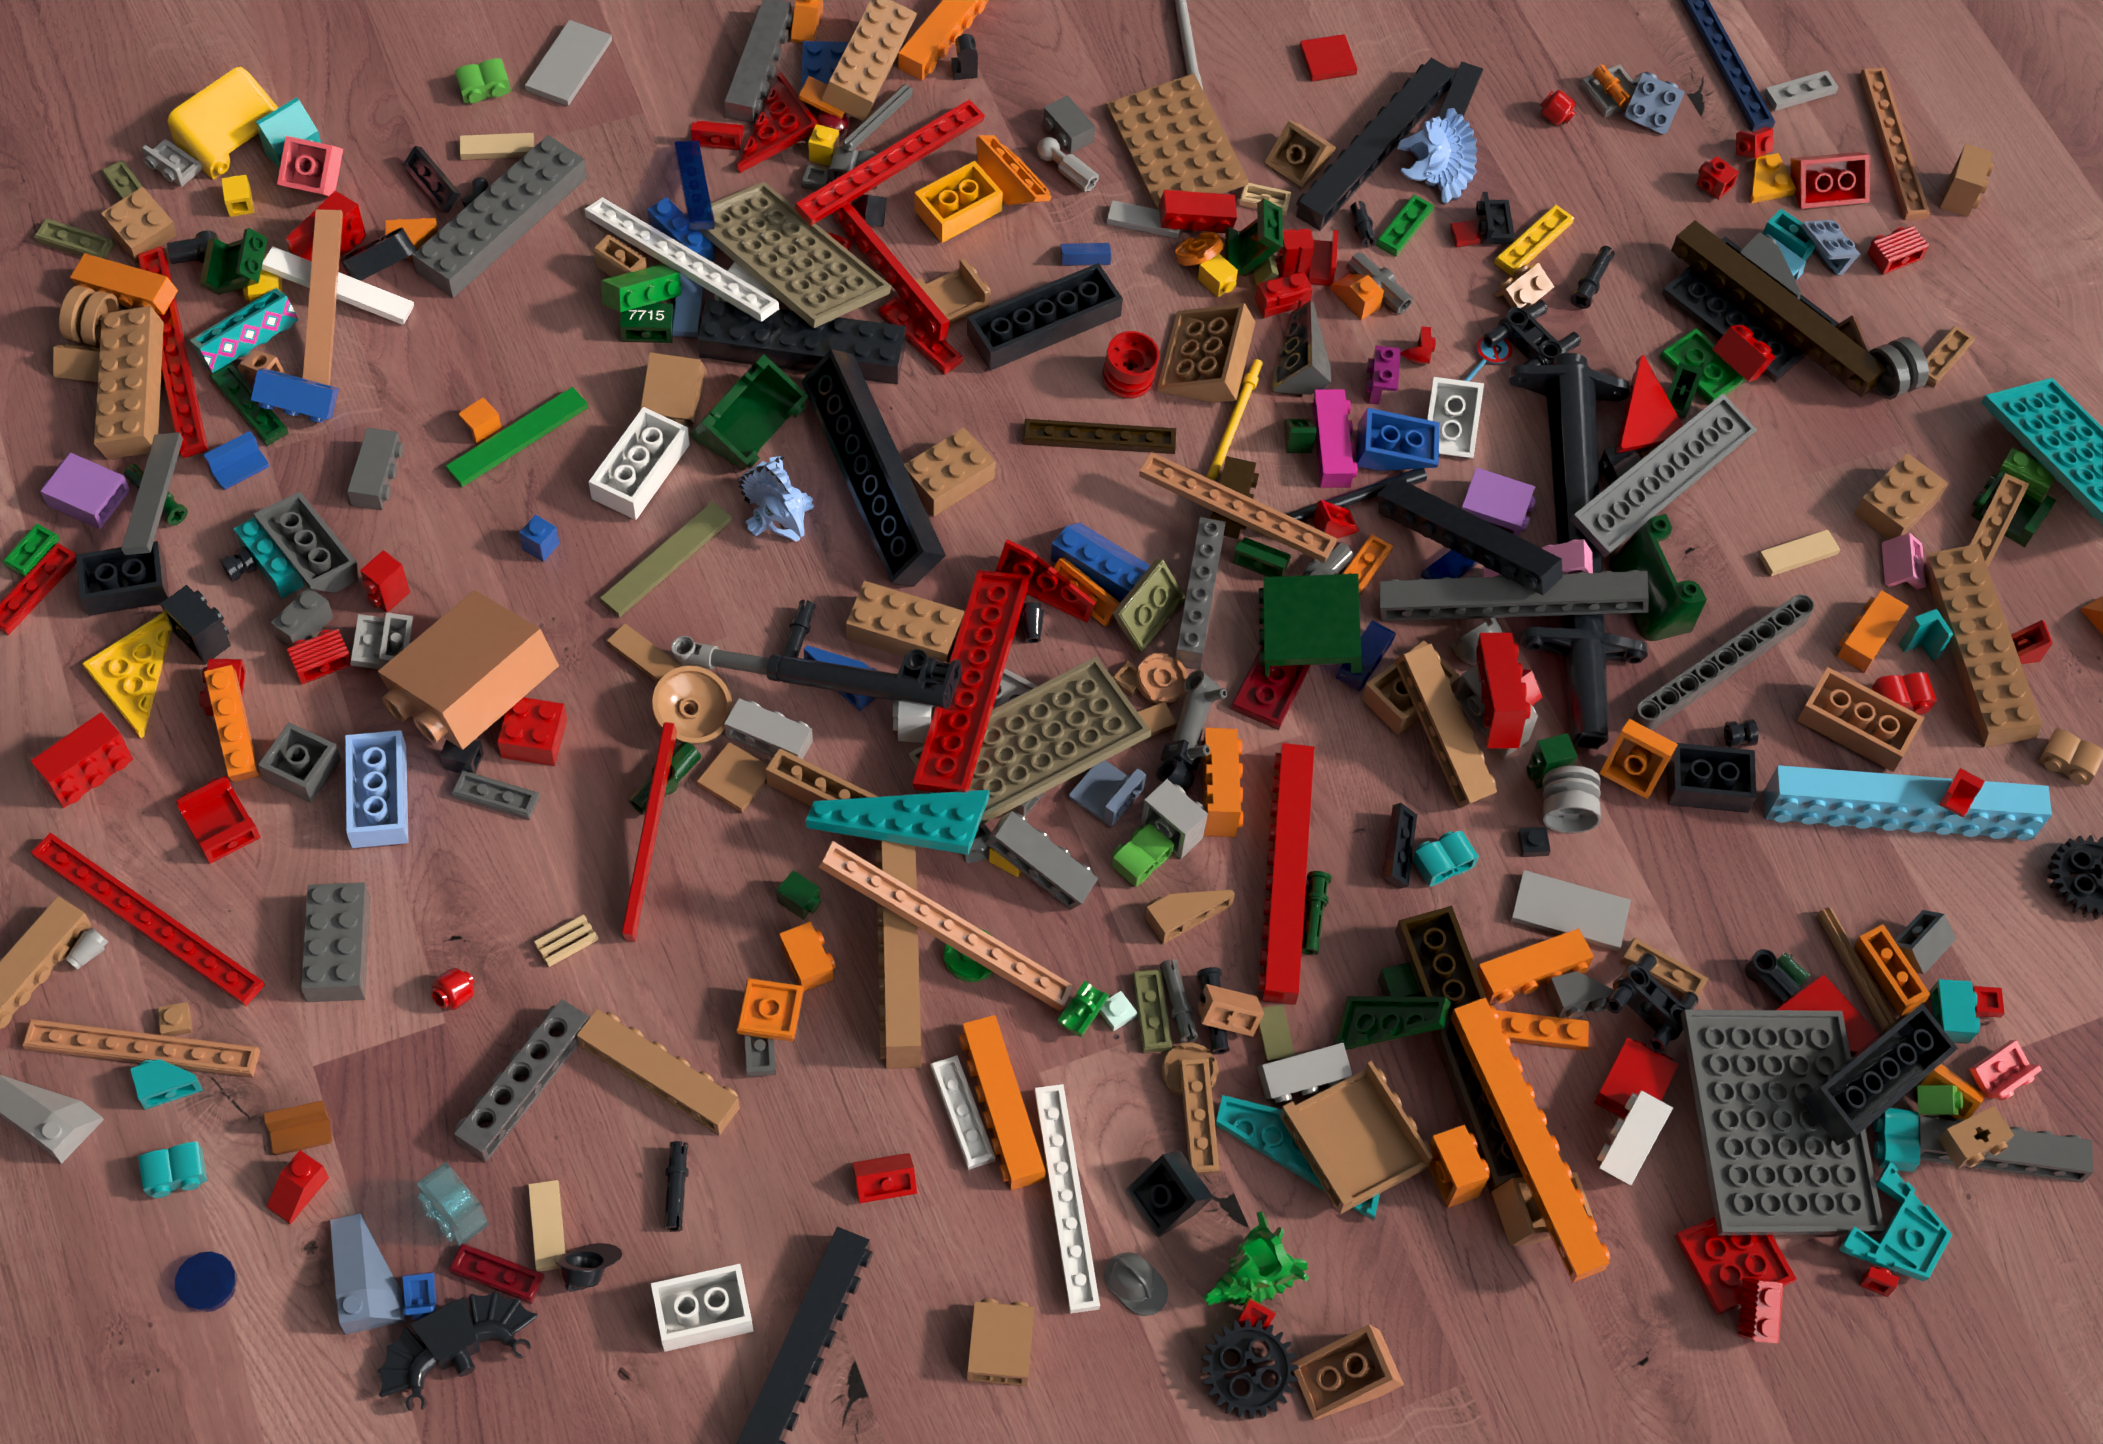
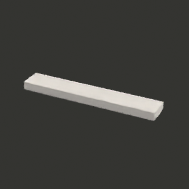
M272 246L263 261L262 270L310 288L312 262ZM338 272V300L404 325L414 307L413 301Z

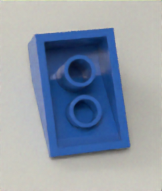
M1367 408L1357 426V466L1378 471L1437 468L1439 465L1440 422Z

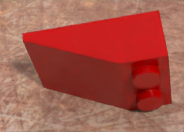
M334 191L285 238L289 253L312 262L316 210L342 211L340 255L350 252L356 245L362 243L366 232L359 205L339 192Z

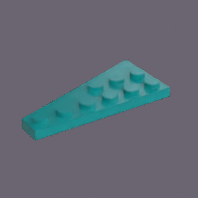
M989 790L967 791L966 793L946 792L814 801L806 818V828L968 855L990 798Z
M1222 1095L1215 1124L1217 1127L1325 1191L1280 1119L1281 1109ZM1380 1194L1353 1207V1209L1374 1221Z

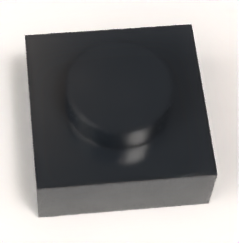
M1546 827L1519 828L1518 838L1522 857L1549 856L1551 850Z

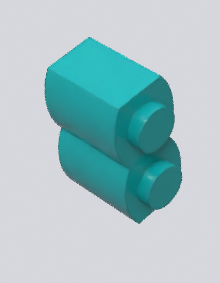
M1449 831L1443 834L1439 841L1432 843L1427 841L1420 844L1416 848L1412 861L1428 886L1431 887L1448 880L1452 876L1460 875L1476 866L1479 856L1463 831L1455 833Z
M1889 1108L1873 1121V1131L1877 1132L1878 1141L1874 1145L1873 1155L1874 1158L1878 1159L1879 1168H1884L1888 1163L1892 1162L1900 1171L1914 1172L1919 1166L1920 1122L1917 1111Z
M198 1142L183 1143L169 1149L151 1151L138 1156L143 1190L148 1196L153 1198L166 1197L170 1195L171 1191L178 1188L186 1191L199 1188L200 1184L208 1181L203 1149Z

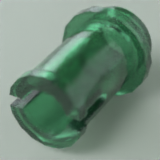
M1785 952L1777 959V964L1800 986L1810 974L1792 958V954L1789 956Z

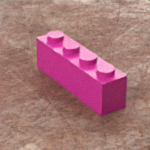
M1345 389L1314 391L1312 411L1316 427L1315 440L1320 488H1351L1353 478L1357 477V462H1353L1352 456H1355V442L1350 441V435L1353 433V422L1348 420L1351 404L1350 399H1346Z

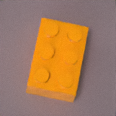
M973 161L914 192V211L943 243L1001 212L1003 192L976 161Z

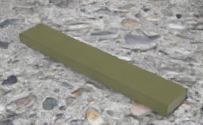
M712 501L600 597L601 603L620 618L732 521L731 515Z

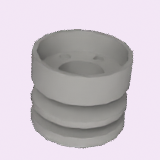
M1563 766L1552 769L1544 775L1542 780L1544 788L1543 797L1545 799L1543 803V822L1545 826L1558 832L1580 833L1592 830L1600 824L1601 803L1599 797L1601 791L1598 773L1582 766Z

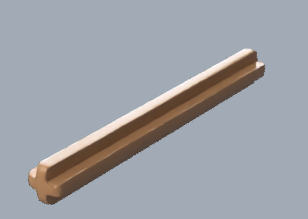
M1828 907L1821 910L1817 914L1818 919L1882 1030L1886 1029L1895 1021L1893 1014L1833 909Z

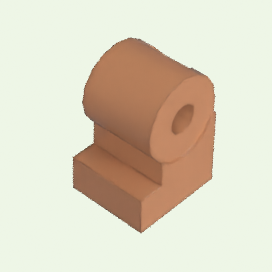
M250 350L248 355L238 365L241 373L251 380H255L257 370L262 368L285 374L276 356L257 350Z

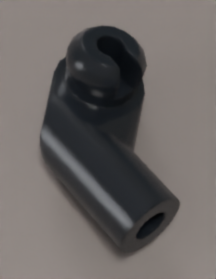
M477 177L472 181V193L461 199L465 208L489 187L485 178Z

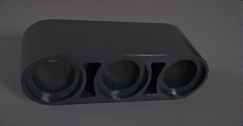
M401 227L347 254L340 262L350 277L362 281L412 255L416 248L404 228Z

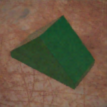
M1682 362L1678 365L1667 397L1677 415L1686 418L1704 370Z
M1284 419L1287 453H1312L1316 427L1311 420Z

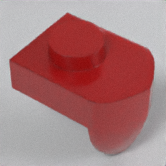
M1421 326L1417 341L1418 347L1406 349L1400 352V355L1413 363L1430 364L1431 353L1435 351L1436 338L1431 336V327Z

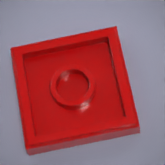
M1345 34L1300 41L1299 47L1311 81L1357 75L1358 69Z

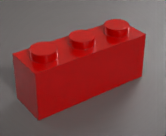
M1163 190L1159 202L1161 228L1225 233L1228 227L1234 228L1237 220L1235 195Z

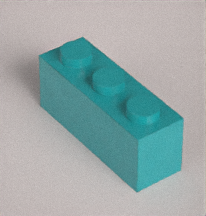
M254 517L234 528L240 547L244 546L247 549L258 570L281 599L305 586L302 577Z

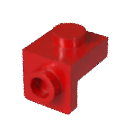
M1763 127L1752 133L1743 131L1736 133V155L1756 159L1773 151V128Z

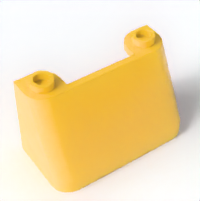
M236 67L175 108L168 117V125L175 146L199 161L203 168L202 171L214 180L229 169V153L259 133L256 121L278 109V106L248 71L242 67Z

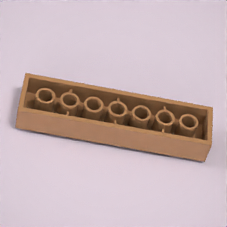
M1979 544L1928 553L1924 565L1925 576L1936 608L1953 632V636L1948 643L1983 747L2037 738L2042 722Z
M882 841V849H876L877 868L917 891L916 846ZM877 903L880 1059H886V1069L921 1068L918 927Z

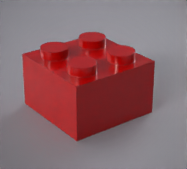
M525 697L518 701L506 712L498 739L501 758L555 766L567 723L564 703Z

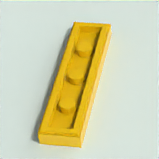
M1555 204L1495 258L1494 264L1512 277L1515 276V271L1521 266L1528 264L1573 223L1574 217Z

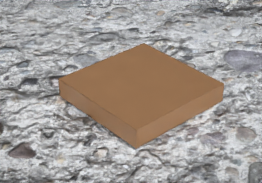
M729 742L699 778L697 784L700 788L743 813L767 783L766 768L768 765Z

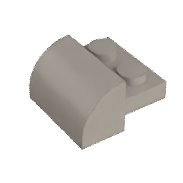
M386 613L385 618L358 614L351 666L380 670L409 645L413 616Z

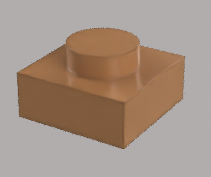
M188 1002L158 1007L161 1035L175 1036L192 1033Z

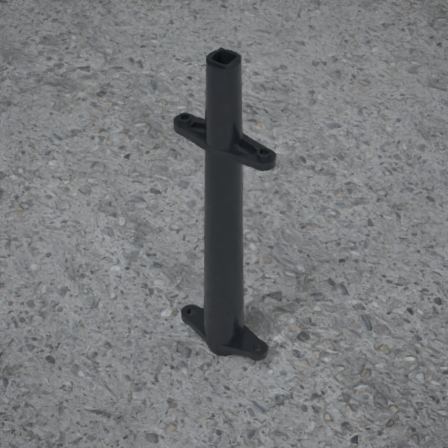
M1577 353L1560 354L1552 358L1549 365H1516L1509 370L1510 384L1547 396L1557 545L1571 540L1584 539L1592 551L1593 573L1603 572L1602 554L1571 522L1570 518L1600 494L1596 401H1622L1627 399L1630 395L1629 382L1591 369L1587 358ZM1604 614L1562 615L1563 628L1527 627L1523 629L1520 633L1521 645L1528 650H1540L1564 656L1570 740L1573 747L1598 750L1609 739L1606 660L1627 661L1630 664L1641 663L1648 656L1647 644L1644 641L1605 633Z

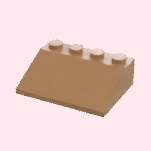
M1245 303L1177 311L1157 386L1158 392L1212 403L1237 400L1256 323Z

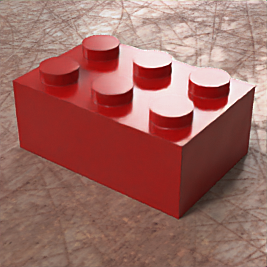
M100 712L33 758L31 763L45 788L65 808L79 801L82 795L92 788L103 784L105 779L115 772L126 768L133 758L121 733Z

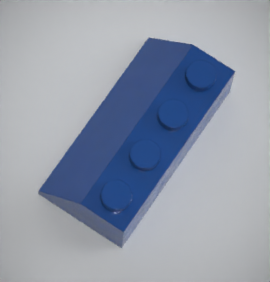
M1081 522L1066 526L1052 543L1051 561L1057 563L1060 558H1066L1120 603L1150 567L1149 564Z

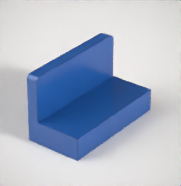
M251 431L204 454L210 472L223 490L269 467V463L259 450L256 438Z

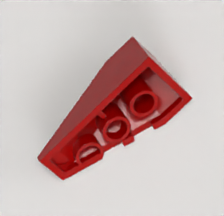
M1007 539L996 572L1029 575L1030 583L1027 595L1088 623L1096 602L1036 553Z

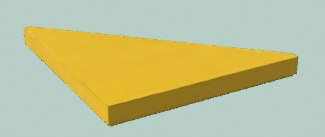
M164 612L82 663L87 673L140 739L145 735L171 634V628Z

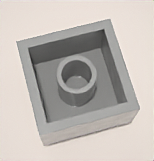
M1166 779L1145 799L1141 825L1145 827L1151 823L1174 843L1173 853L1182 859L1203 839L1208 813L1199 802L1192 801L1179 785L1172 784Z

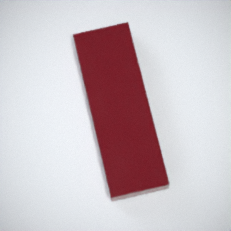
M461 1243L449 1268L451 1274L514 1298H520V1300L530 1304L533 1303L544 1279L543 1273Z

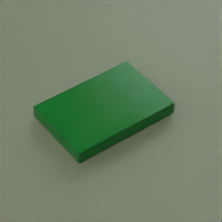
M1695 328L1664 349L1659 357L1675 372L1680 362L1704 370L1696 392L1711 404L1722 394L1726 396L1743 384L1746 379L1712 350L1715 345Z

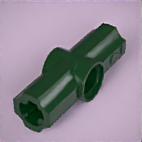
M681 742L673 751L668 775L670 779L667 781L665 796L677 790L679 781L701 759V754L689 742ZM654 767L647 780L628 799L635 810L642 815H645Z

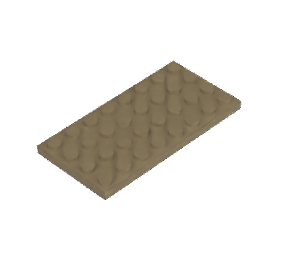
M765 182L687 213V219L707 239L813 328L890 294V284L818 225L813 224L810 226L794 210L795 206Z
M1097 656L992 710L969 791L989 790L990 798L979 826L1151 736L1150 728ZM924 745L908 753L909 759L916 770Z

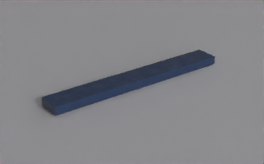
M1681 0L1751 131L1754 132L1763 127H1774V118L1710 1Z

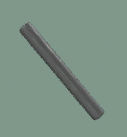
M907 84L902 85L842 140V149L849 153L858 147L912 96L913 88L908 87Z

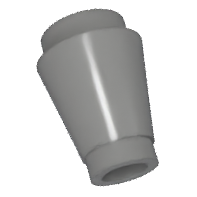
M91 927L87 932L83 931L65 959L76 969H79L106 949L104 948L109 941Z

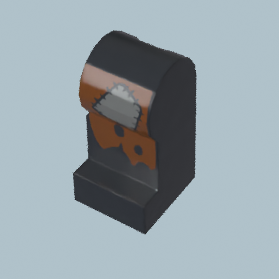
M962 34L955 39L957 57L951 58L954 80L978 78V52L975 38L970 34Z

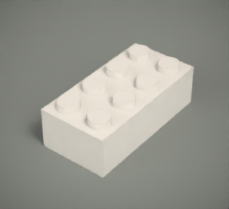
M643 407L589 480L591 499L637 520L689 447L688 427Z

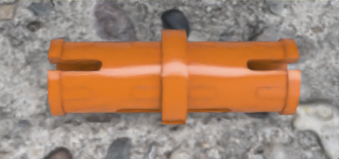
M1605 65L1596 67L1592 75L1603 86V91L1610 95L1620 108H1623L1624 105L1627 106L1631 96L1621 86V81L1616 77L1614 78Z

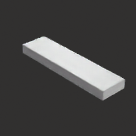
M958 1055L931 1063L932 1074L967 1169L970 1170L994 1162L996 1157Z

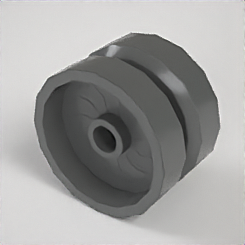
M1900 337L1868 352L1887 366L1880 381L1873 387L1884 399L1892 400L1907 392L1925 386L1929 374L1927 359L1917 342L1910 337Z

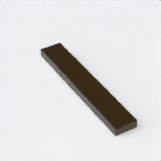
M1025 419L1023 445L1175 454L1176 428Z

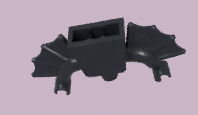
M494 1291L485 1296L470 1294L471 1312L465 1297H462L411 1323L416 1336L405 1327L399 1339L387 1346V1359L384 1365L378 1369L383 1383L379 1396L386 1397L410 1389L412 1394L406 1400L408 1410L412 1411L411 1403L416 1397L421 1399V1410H423L427 1405V1401L421 1395V1390L424 1389V1379L427 1373L436 1365L441 1370L454 1365L459 1377L472 1373L476 1367L470 1356L481 1350L479 1345L481 1342L496 1340L505 1346L509 1345L512 1348V1355L517 1359H522L523 1356L516 1351V1346L523 1344L530 1350L531 1345L526 1339L516 1340L514 1337L517 1332L538 1317L537 1313L526 1310L520 1303V1298L506 1299Z

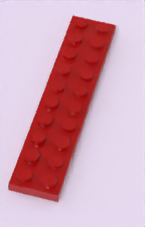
M986 570L977 571L950 659V663L953 659L960 660L961 662L960 680L949 708H935L912 783L914 790L936 793H966L969 791L1030 583L1029 575Z

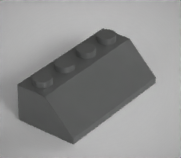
M301 492L293 494L253 514L256 521L310 589L336 593L358 582L356 560Z

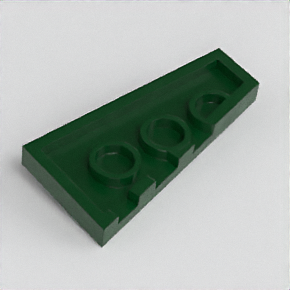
M1347 996L1334 1045L1344 1043L1345 1050L1442 1029L1445 1027L1451 1002L1446 997Z

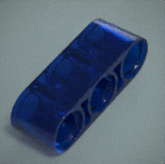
M1372 620L1361 636L1362 673H1351V663H1343L1336 679L1361 691L1391 646L1396 632Z

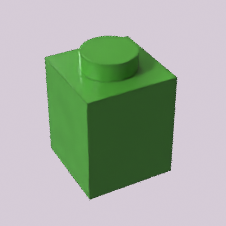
M1917 1086L1919 1115H1958V1109L1963 1108L1962 1092H1957V1086Z

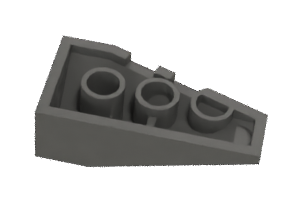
M1310 300L1291 312L1284 334L1287 337L1285 347L1279 350L1278 355L1281 357L1279 365L1275 366L1273 370V390L1275 392L1312 395L1315 390L1324 389L1331 383L1330 362L1315 306Z

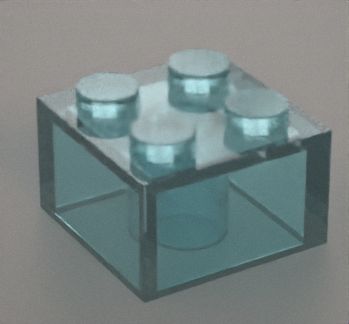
M447 1162L417 1183L421 1193L417 1197L423 1205L421 1206L431 1220H436L440 1226L439 1230L449 1242L454 1239L460 1247L461 1243L465 1244L489 1226L482 1205Z

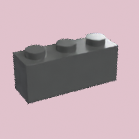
M374 428L366 429L347 491L352 506L383 510L385 500L388 501L391 495V480L395 479L397 475V460L402 457L404 445L400 442L398 432Z

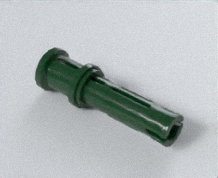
M131 464L130 467L134 470V473L127 467L124 471V476L139 489L144 472L137 464ZM168 492L162 514L169 525L175 526L186 518L188 510L184 505L178 504L174 500V496Z
M1311 871L1307 874L1309 885L1308 893L1305 894L1307 911L1302 941V953L1306 955H1317L1319 953L1324 907L1329 903L1327 889L1328 884L1332 880V876L1323 871Z

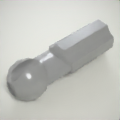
M1045 137L1039 141L1037 151L1041 159L1055 161L1059 165V172L1084 192L1091 191L1096 186L1099 174L1075 155H1065L1061 152L1056 139Z

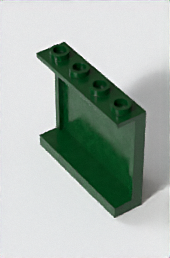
M1358 574L1263 577L1264 588H1259V604H1264V608H1259V624H1264V629H1259V644L1264 645V650H1259L1260 666H1265L1266 676H1270V666L1351 663V673H1362Z

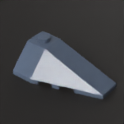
M356 1214L330 1220L339 1323L344 1333L347 1335L406 1322V1315L403 1313L404 1301L402 1291L362 1216Z

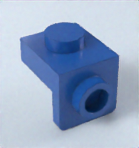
M434 1271L405 1274L402 1276L405 1300L404 1315H412V1319H421L429 1315L430 1312H434L437 1309Z

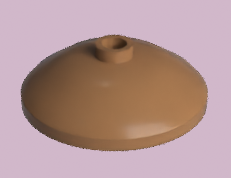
M681 666L667 672L655 686L651 699L652 713L660 729L662 730L663 723L665 722L674 723L677 730L676 741L689 742L691 745L704 744L717 738L725 730L724 723L733 707L732 698L725 683L713 672L698 666ZM684 708H690L692 714L685 713Z

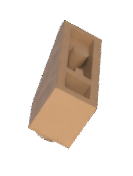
M1233 890L1174 893L1163 898L1157 897L1148 904L1145 920L1162 944H1165L1231 907L1235 893Z

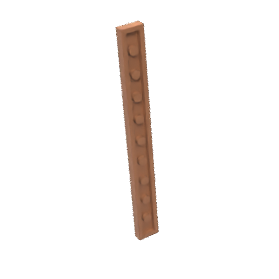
M832 841L818 866L820 869L1056 1010L1061 1011L1065 1007L1073 988L1071 983L836 842Z

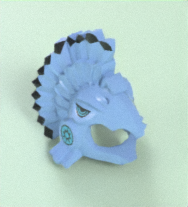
M784 456L770 457V462L762 461L759 465L744 473L738 481L740 483L738 487L742 489L741 494L745 496L744 501L749 504L756 503L760 506L754 509V517L746 520L748 530L752 531L754 536H757L768 529L774 534L796 542L800 540V537L804 536V511L813 509V498L808 496L806 492L801 493L799 489L791 486L789 476L783 470ZM773 521H777L781 523L785 528L789 529H778L777 527H775Z

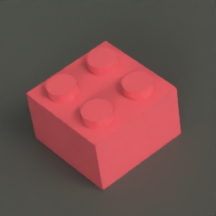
M286 136L277 185L330 196L336 191L343 149L328 144Z

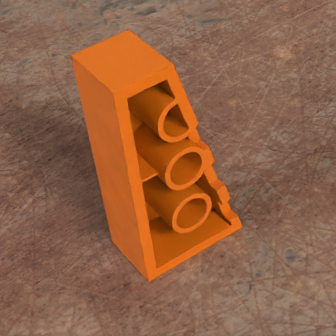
M1205 727L1203 745L1209 746L1210 753L1207 756H1203V807L1208 813L1204 836L1236 837L1238 827H1243V811H1241L1243 787H1240L1243 764L1239 763V755H1242V739H1238V729Z

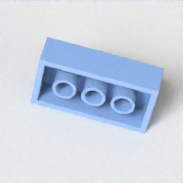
M402 731L345 735L347 836L352 848L408 843L407 755Z

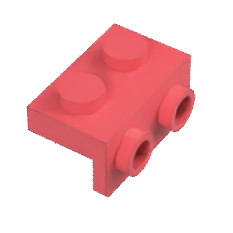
M2017 1040L2008 1041L1969 1068L1981 1092L1985 1094L1984 1098H1998V1100H2005L2014 1094V1089L2031 1083L2035 1079L2034 1075L2042 1070L2040 1065H2030Z

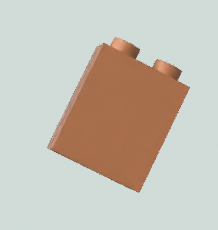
M473 590L378 670L388 689V692L381 697V700L387 710L397 720L404 722L412 716L416 727L431 742L437 743L444 737L463 750L558 668L559 664L540 628L478 591Z

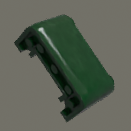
M763 354L689 435L696 442L737 467L744 469L747 466L751 469L760 459L757 456L760 449L791 415L796 418L805 409L806 406L803 402L809 396Z
M1667 514L1650 518L1614 552L1609 562L1611 572L1647 571L1648 612L1630 614L1639 634L1649 641H1658L1692 632L1707 601L1702 588L1696 582L1690 580L1676 581L1658 543L1667 539L1672 531V525Z

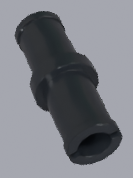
M1358 201L1360 209H1358L1356 202H1354L1350 206L1354 217V229L1359 233L1362 246L1367 248V240H1369L1372 247L1377 241L1372 229L1373 221L1367 214L1365 203Z

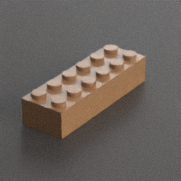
M870 0L829 80L821 101L864 121L904 44L917 13L892 0Z
M151 306L102 314L94 445L107 460L150 453L154 436L158 434L164 322Z

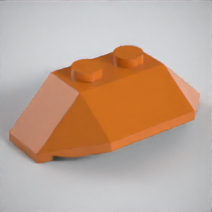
M994 135L977 136L978 165L1003 192V203L1006 205H1023L1050 201L1052 197L1048 188L1016 154L1001 144L997 137Z

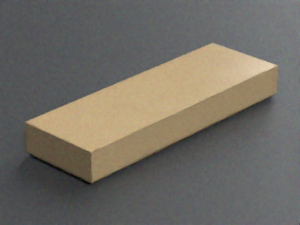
M533 133L460 136L461 160L520 158L534 148Z
M1825 530L1760 552L1759 558L1769 575L1774 576L1838 555L1840 548L1829 530Z
M559 1181L529 1184L536 1270L540 1272L560 1269L561 1267L556 1264L555 1259L559 1255L566 1254Z

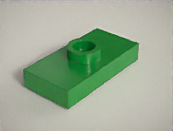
M36 523L2 562L5 567L25 577L58 543L60 538L56 533Z

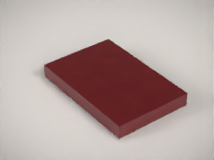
M1258 652L1231 704L1230 710L1280 730L1311 665L1270 666V676H1266L1265 666H1260Z

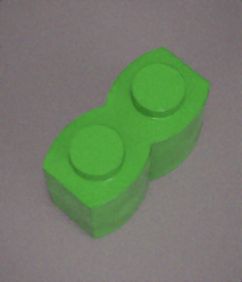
M489 59L478 65H465L455 70L464 103H477L487 97H501L511 92L502 59Z
M1151 823L1144 828L1138 827L1131 835V841L1126 845L1120 844L1112 853V867L1135 887L1144 882L1173 853L1174 843Z

